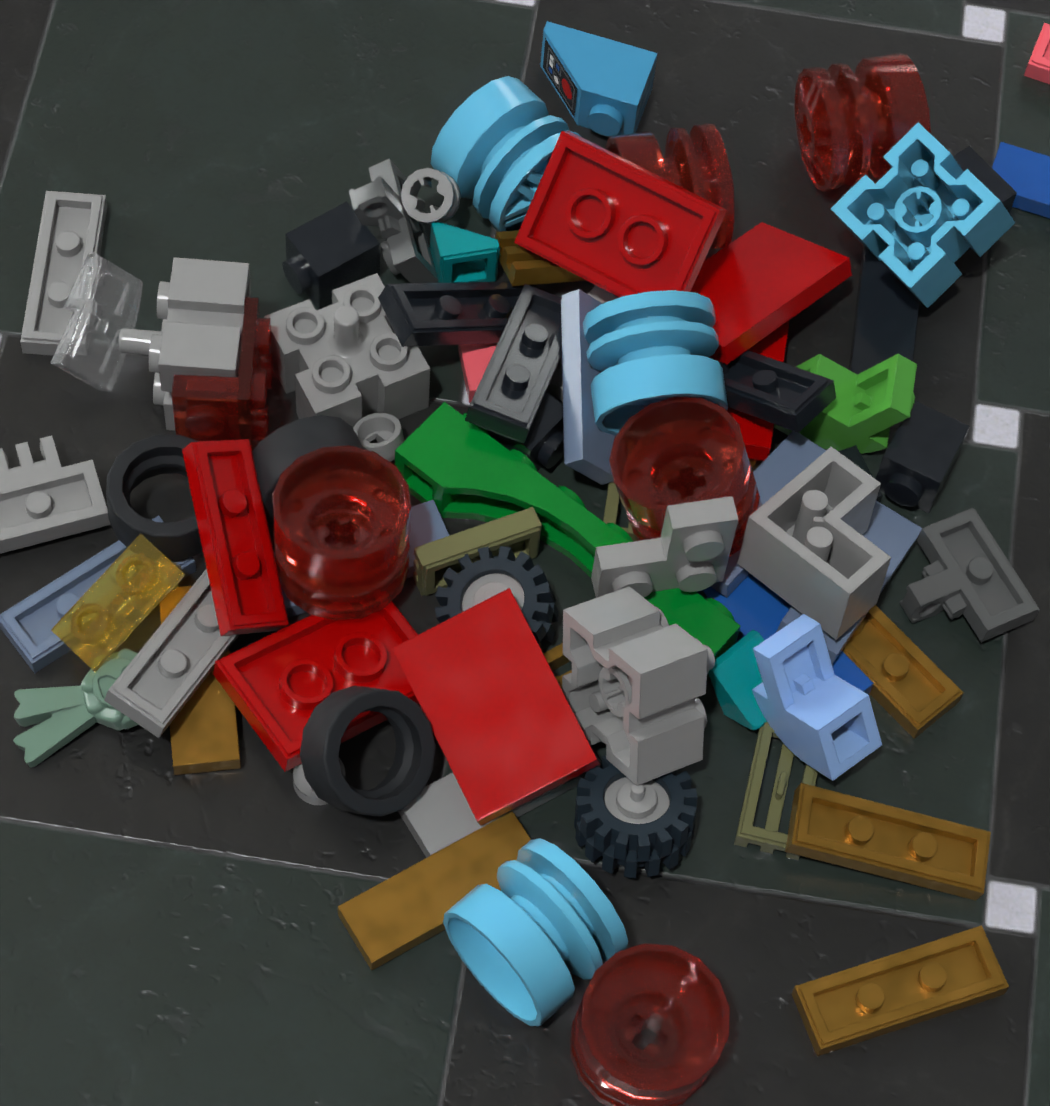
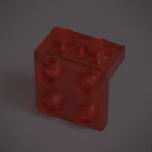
M258 297L245 298L239 377L174 375L172 405L176 435H182L200 442L249 439L252 451L256 447V442H260L268 436L269 405H266L267 390L272 389L273 353H270L271 318H260Z

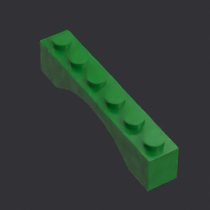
M446 402L434 411L395 450L394 482L421 503L434 500L441 518L474 519L490 522L533 507L542 524L540 540L570 558L590 578L592 576L596 547L633 542L630 535L620 526L614 523L606 524L587 510L581 498L571 489L565 486L557 487L538 473L533 462L525 454L515 449L509 451L492 438L487 429L465 421L467 413L460 414ZM679 588L651 592L648 596L644 597L664 613L669 626L676 623L703 645L709 646L714 653L715 660L737 642L741 625L735 622L731 612L715 599H705L696 591L685 592ZM707 674L706 683L710 680L709 674Z

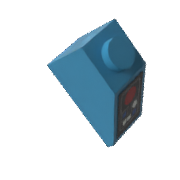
M547 21L543 30L540 67L576 124L592 129L600 135L616 136L633 141L652 91L658 53Z

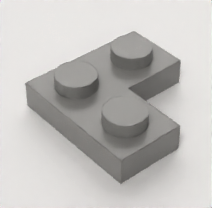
M733 496L668 505L660 538L596 547L591 576L596 598L628 586L642 597H646L651 592L675 588L685 592L700 591L712 586L715 582L723 581L739 520Z

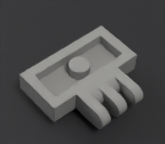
M51 435L39 438L40 451L44 458L41 461L33 462L28 442L15 444L20 466L9 469L7 455L3 448H0V554L111 525L93 459L61 467Z

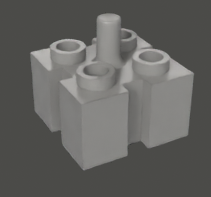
M174 257L170 282L160 281L158 287L157 318L163 319L161 331L127 328L120 330L119 351L121 353L149 355V372L155 373L153 403L154 405H162L164 408L166 430L241 436L246 397V376L249 373L254 334L252 305H250L251 281L249 263Z
M377 273L332 290V305L316 310L310 299L264 316L266 356L286 394L295 391L296 413L299 419L317 415L341 418L354 427L360 419L370 414L388 413L397 419H401L429 407L430 367L418 346H401L378 299L385 286Z
M630 586L564 609L563 655L572 662V673L562 676V691L589 744L593 745L601 741L605 743L606 759L636 786L703 760L704 729L707 724V716L704 706L698 697L706 694L707 674L715 666V656L710 647L703 645L676 623L669 626L664 613Z

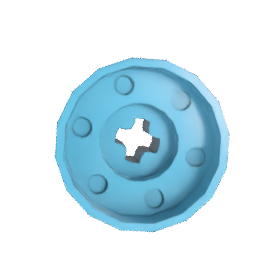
M505 76L492 80L475 91L454 111L436 139L432 148L430 164L433 169L445 172L455 180L459 186L461 197L473 199V205L477 213L483 218L489 219L496 231L519 230L561 131H570L562 118L549 115L545 103L517 78Z
M677 290L648 291L608 301L587 313L583 321L584 337L590 344L586 352L587 361L593 369L601 371V373L594 377L591 383L595 424L600 431L626 437L663 436L708 425L724 415L728 409L723 368L719 361L708 358L719 347L718 335L715 329L712 328L716 322L714 305L710 298L695 292Z
M538 838L530 840L518 850L517 861H505L498 867L497 880L501 891L488 884L477 885L446 911L443 919L449 940L477 981L502 1007L515 1018L529 1026H541L573 997L575 986L570 973L583 980L594 979L601 973L603 962H613L626 951L629 942L620 917L597 883L573 858L559 847Z

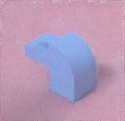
M803 614L753 648L763 681L752 689L756 702L768 724L775 731V734L801 761L833 781L882 746L869 695L834 674L819 622Z

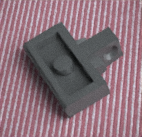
M390 158L369 167L372 182L356 190L354 188L349 190L352 207L360 223L367 226H379L382 238H387L386 241L381 242V251L387 266L394 275L402 274L410 283H437L438 277L423 222L416 221L409 216L402 205L401 191L407 177Z
M970 508L922 528L916 541L931 564L924 567L921 572L924 579L909 584L906 588L907 593L904 599L900 600V605L912 624L936 616L943 610L946 611L950 619L960 617L963 614L980 642H983L1035 619L1040 611L1038 605L975 508Z

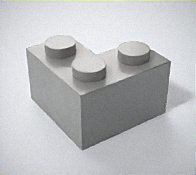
M830 447L748 517L737 564L799 612L819 622L822 630L837 640L877 604L891 560L888 554L862 535L868 529L881 483L836 449Z

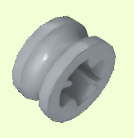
M431 168L416 170L409 175L401 191L402 205L407 214L416 221L428 224L433 222L445 223L451 219L458 210L461 199L459 186L455 180L445 172ZM431 180L439 181L437 192L444 196V201L440 207L431 205V213H425L423 211L425 201L418 197V192L421 186L431 188Z

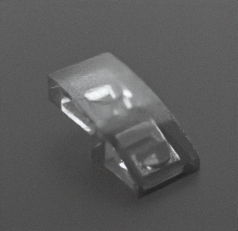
M88 253L64 306L73 314L51 360V364L99 391L112 392L127 353L119 351L120 330L123 328L135 329L143 281L98 254Z

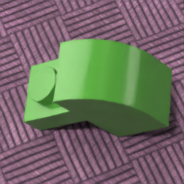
M821 354L796 366L797 368L834 380L836 399L799 432L823 449L833 447L840 451L856 445L861 454L885 449L888 446L890 427L910 418V412L915 400L913 390L917 364L900 354H896L858 375ZM774 424L775 429L786 435L792 432V430Z

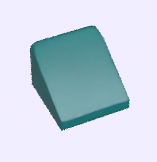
M431 223L430 251L438 277L437 283L497 281L500 251L498 239L445 223Z
M751 630L715 660V666L708 672L723 714L750 730H757L767 722L752 691L753 688L763 682L753 648L765 640L755 630Z

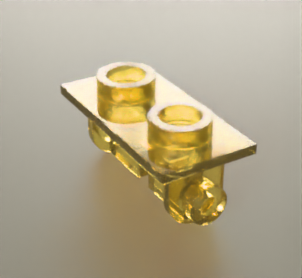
M140 534L58 621L51 631L96 672L172 589L175 591L179 587L177 584L185 574Z

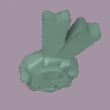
M125 648L119 652L96 658L94 665L84 677L80 686L19 689L14 692L15 698L20 703L14 713V719L19 726L27 727L38 724L13 739L18 748L25 751L24 760L30 768L40 764L96 722L119 731L139 725L104 701L109 688L138 654L137 652Z

